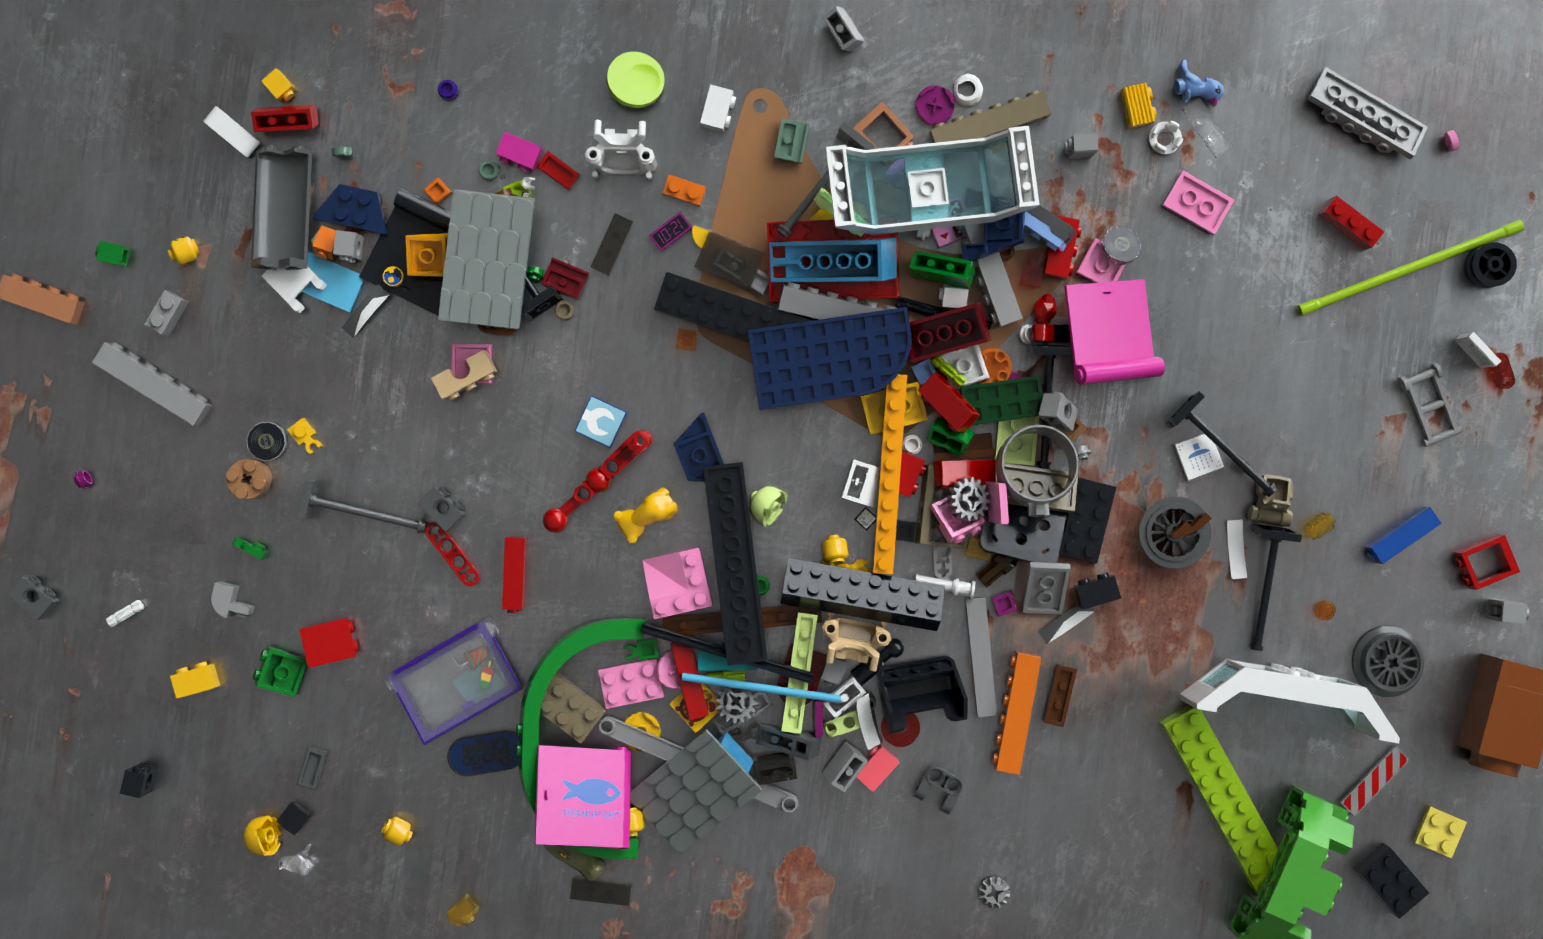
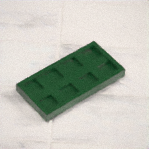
M1040 375L960 387L961 395L980 414L979 418L972 425L1039 416L1043 399Z

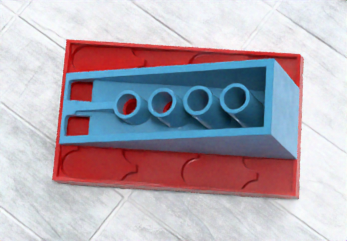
M898 217L877 218L878 225L898 223ZM871 218L863 219L866 223L871 225ZM834 220L797 221L790 229L792 234L785 238L777 232L780 224L784 225L786 221L767 222L770 302H779L783 284L788 285V282L800 284V288L807 289L808 286L819 289V292L827 294V291L839 294L838 297L842 298L852 296L858 299L896 298L900 296L898 232L877 235L864 233L860 237L849 230L835 228Z

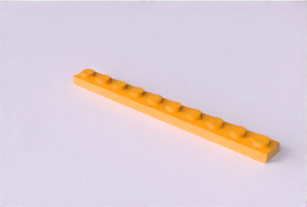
M900 374L886 385L873 573L893 574L907 388V375Z

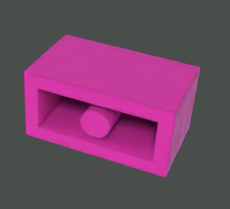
M504 132L495 154L500 157L499 161L510 165L511 162L517 164L518 169L528 173L529 170L535 172L544 150L536 144Z

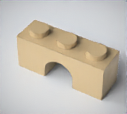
M482 350L466 359L470 372L464 379H458L452 369H447L431 378L443 400L448 399L452 401L460 396L459 393L466 390L468 392L477 387L476 383L482 380L487 382L495 377L494 374L498 371L486 350Z

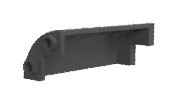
M266 145L264 148L256 151L251 268L265 270L307 269L312 151L304 150L302 146H292V149L282 151L277 150L275 146Z

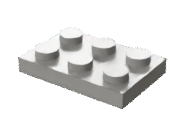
M1030 562L1022 604L1023 613L1062 614L1071 570L1070 564Z

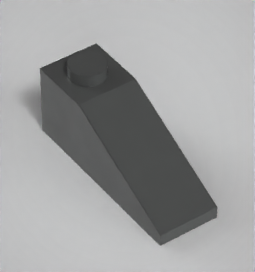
M760 724L758 727L756 744L805 760H810L819 755L822 737L815 738L814 734L806 731H801V734L781 731L782 727Z

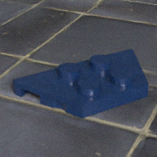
M339 184L313 215V219L388 236V230L384 222V212L381 208L380 194L378 192Z
M702 412L673 443L688 481L705 482L703 467L724 464L706 416Z

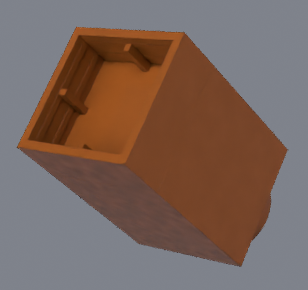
M1480 654L1457 741L1458 746L1471 750L1468 764L1518 778L1521 765L1538 769L1543 751L1542 669Z

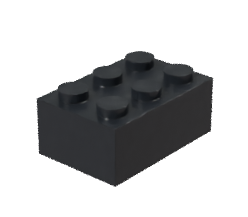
M1384 843L1353 868L1386 908L1399 919L1429 894L1427 889L1397 854Z

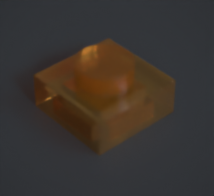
M678 328L676 348L696 351L698 331Z

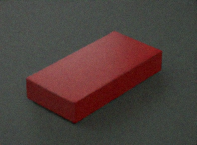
M547 151L536 166L568 191L580 177L578 172L549 151Z

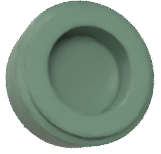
M352 147L332 148V155L351 156Z
M485 160L479 165V174L483 179L491 181L499 175V167L494 161Z

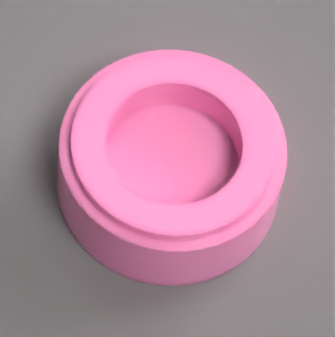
M1454 130L1446 132L1444 139L1447 148L1450 151L1459 149L1460 144Z

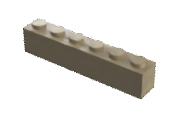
M1036 90L1026 94L1027 97L1023 99L1015 97L1008 100V104L1001 106L998 103L990 106L987 111H974L970 113V117L963 119V116L952 119V123L944 125V122L932 126L933 129L929 132L932 143L985 138L1008 130V128L1022 127L1049 118L1051 111L1044 91L1038 93Z

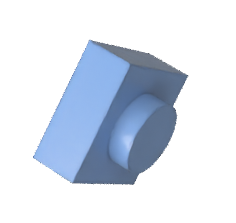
M930 359L911 367L919 385L924 384L933 373H936Z

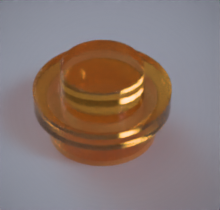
M1326 600L1320 601L1315 607V613L1321 620L1332 619L1336 612L1334 604Z

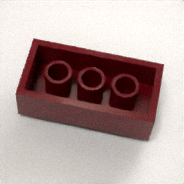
M981 302L909 322L912 336L909 353L911 363L991 341Z

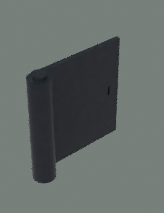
M401 188L394 200L395 207L385 225L388 230V236H379L359 277L376 286L380 285L384 290L439 316L443 277L407 275L405 236L448 233L451 211ZM395 266L403 272L404 280L401 285L391 287L384 282L383 273L388 267Z

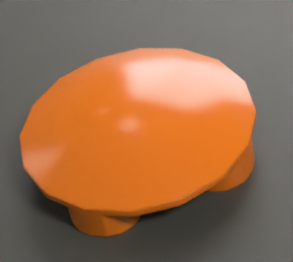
M996 348L982 350L981 353L990 378L979 383L1008 380L1012 371V364L1008 355Z

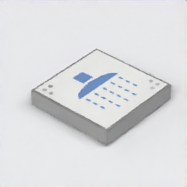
M1204 433L1173 444L1186 481L1225 468L1217 445Z

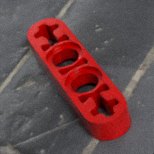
M436 522L428 523L425 528L426 536L462 583L469 587L478 584L480 581L478 570L448 531L445 532ZM431 526H438V534L440 536L445 534L446 537L440 539L437 543L436 539L439 537L436 534L430 533L432 531ZM445 540L450 541L452 544V549L449 552H445L441 548ZM456 556L464 559L462 567L454 565L453 560ZM469 565L470 569H467L469 574H475V581L468 582L466 580L468 575L465 572L461 574L459 571Z

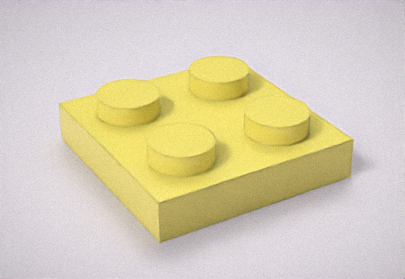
M1428 805L1413 842L1452 858L1467 822Z

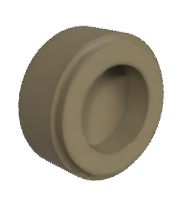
M567 300L559 301L554 309L556 316L561 320H569L575 314L574 305Z

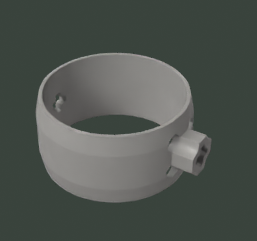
M1029 425L1012 433L1001 445L995 462L998 482L1006 483L1007 496L1015 502L1028 507V517L1049 516V505L1064 497L1071 490L1079 470L1077 451L1071 440L1058 429L1046 425ZM1024 434H1041L1054 440L1063 449L1069 464V475L1067 483L1059 495L1049 499H1034L1021 494L1012 486L1005 473L1004 456L1009 443L1014 438Z

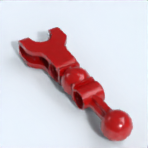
M646 430L634 432L604 461L603 465L590 470L586 475V480L582 482L583 485L576 487L573 496L559 509L551 508L543 515L544 527L552 533L564 530L568 522L567 517L582 503L590 501L594 495L607 490L611 480L614 479L613 476L624 470L652 444L653 437L651 433ZM639 436L643 437L644 443L642 445L639 444L637 441ZM610 461L617 464L616 472H611L608 469ZM581 488L588 491L587 499L580 497L579 491Z

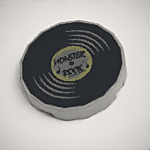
M260 422L254 425L247 436L249 452L256 459L262 461H272L279 458L287 447V435L284 429L272 422Z

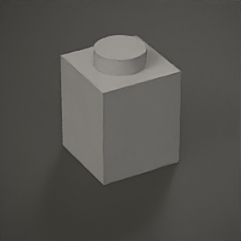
M834 657L833 663L826 662L821 679L824 680L823 683L835 687V684L840 685L847 661Z

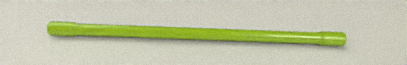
M1517 220L1504 225L1497 230L1339 291L1299 304L1297 306L1301 316L1312 313L1324 306L1503 237H1509L1522 232L1525 229L1524 224L1521 220Z

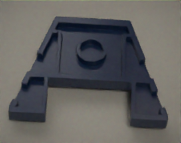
M965 188L966 208L984 207L982 192ZM989 195L992 213L1016 206L1014 199ZM1025 211L994 222L985 223L984 243L963 244V259L974 262L1024 243Z

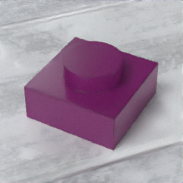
M1010 591L991 598L998 617L1017 610Z

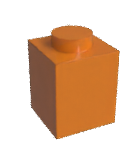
M321 225L312 245L314 254L318 258L334 260L336 256L333 254L336 230Z

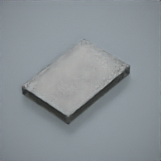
M709 230L694 267L750 290L765 253Z

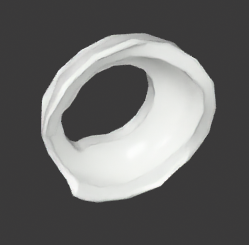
M965 74L955 80L953 83L954 99L958 104L969 107L980 101L983 86L979 78L971 74ZM966 81L972 82L975 86L974 94L968 97L958 93V85Z

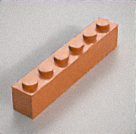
M1015 651V656H1011L1010 667H1012V673L1008 675L1006 687H1009L1008 694H1005L1003 698L1005 711L1004 714L1000 715L999 726L1002 727L1000 734L997 733L995 741L998 749L997 753H993L992 765H994L996 771L1020 775L1041 657L1038 655Z

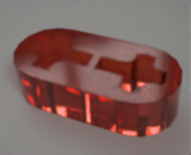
M1494 353L1499 359H1502V362L1497 366L1489 367L1494 384L1499 389H1509L1515 384V376L1509 358L1504 353ZM1503 377H1508L1506 384L1501 383Z

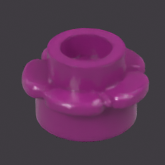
M86 470L75 473L74 482L79 488H89V485L93 483L91 475Z

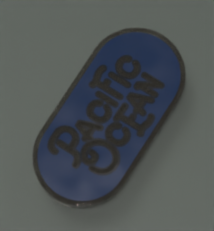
M506 729L460 737L449 747L447 753L448 764L455 773L461 776H475L516 768L519 766V756H516L515 750L516 744L519 743V736H517L515 731Z

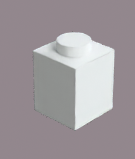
M943 284V288H939L938 300H941L942 307L960 308L967 306L969 289Z

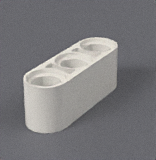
M217 106L203 120V122L247 158L260 144L254 136Z

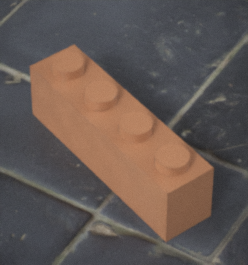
M11 273V276H2L0 281V299L67 323L78 325L85 302L79 301V296L67 293V296L60 294L61 290L51 286L48 289L42 288V283L30 280L29 283L23 281V276Z

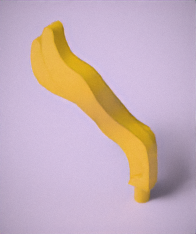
M823 559L821 560V563H822V564L830 565L828 562H825ZM858 559L852 564L831 565L871 572L868 567L864 566L869 565V562L865 559Z

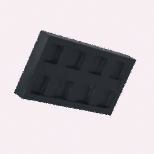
M1078 477L1075 512L1068 513L1059 554L1098 563L1116 491L1115 486Z

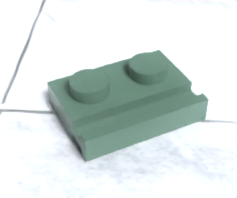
M782 118L774 159L802 164L810 124Z

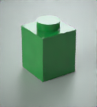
M100 241L95 251L96 260L126 267L130 248Z

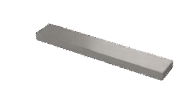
M986 598L965 599L977 717L996 716L997 706Z

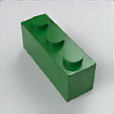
M917 250L914 251L909 266L913 278L970 289L975 274L972 261Z

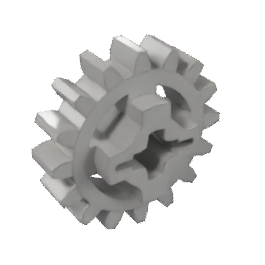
M974 477L961 478L960 481L954 482L955 488L949 489L952 495L947 496V498L951 499L952 502L948 506H953L954 509L951 513H958V519L964 518V521L978 520V517L984 516L983 511L989 509L985 505L990 503V500L986 499L990 492L984 491L987 486L980 485L981 480H974Z
M723 687L724 692L718 691L721 698L715 700L720 703L716 709L722 710L720 716L722 718L727 716V722L733 719L734 724H737L738 720L744 724L746 717L751 720L752 716L750 714L757 713L754 706H759V703L755 701L759 696L752 694L754 691L744 690L741 693H734L733 690H737V688ZM726 697H728V704H727V705H725V699H726ZM733 697H735V698H737L738 700H740L739 702H740L742 708H740L739 706L735 705V701H734V698H733ZM750 698V706L747 708V701ZM735 711H739V712H741L742 714H741V715H732L731 713H734Z

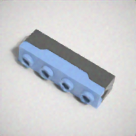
M1009 185L1002 197L1015 200L1014 188ZM1040 205L1025 211V227L1031 231L1030 235L1037 240L1044 239L1047 241L1046 245L1054 251L1059 249L1063 252L1066 245L1069 244L1077 233L1072 226Z

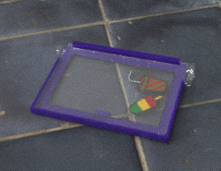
M491 617L474 624L387 675L389 679L385 682L390 691L395 690L423 745L428 744L523 689L495 638L499 634V629Z

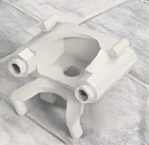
M595 120L593 136L599 144L596 147L588 148L585 153L586 160L591 170H593V178L598 179V173L604 175L646 174L647 179L652 180L651 173L656 170L658 164L653 150L642 145V142L645 140L646 122L639 121L638 130L627 129V134L615 133V129H605L604 135L601 133V120Z

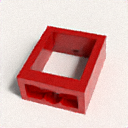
M1497 534L1454 552L1456 556L1454 559L1455 563L1463 573V583L1469 589L1478 590L1520 572L1505 535ZM1494 545L1504 571L1478 581L1468 556Z

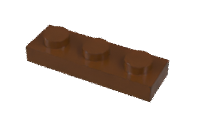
M1056 665L1043 720L1044 723L1064 727L1077 673L1076 668Z

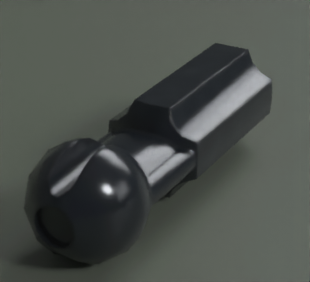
M891 639L889 644L885 646V649L880 652L877 671L869 670L872 658L869 656L868 662L859 664L851 671V674L862 686L875 676L880 668L885 667L884 663L891 657L897 658L904 652L903 643L899 639Z

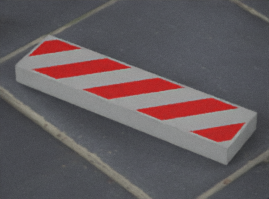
M1393 745L1340 799L1339 803L1353 816H1356L1410 759Z

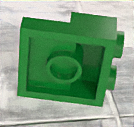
M268 646L267 650L263 649L260 654L259 661H262L260 669L256 668L253 674L256 687L295 697L307 665L306 658Z

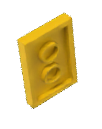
M918 382L907 384L904 426L928 420L924 402L921 398L922 394L918 391L920 388ZM886 390L860 396L870 435L883 432Z

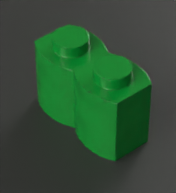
M938 416L930 428L927 440L936 446L945 447L953 454L963 455L971 443L974 432L970 428L966 432H954L947 425L949 422L945 418Z

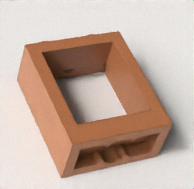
M883 102L853 128L871 142L863 132L884 114L905 137L896 147L913 145L911 141H913L914 136ZM896 160L880 161V163L884 167L887 163L892 165Z

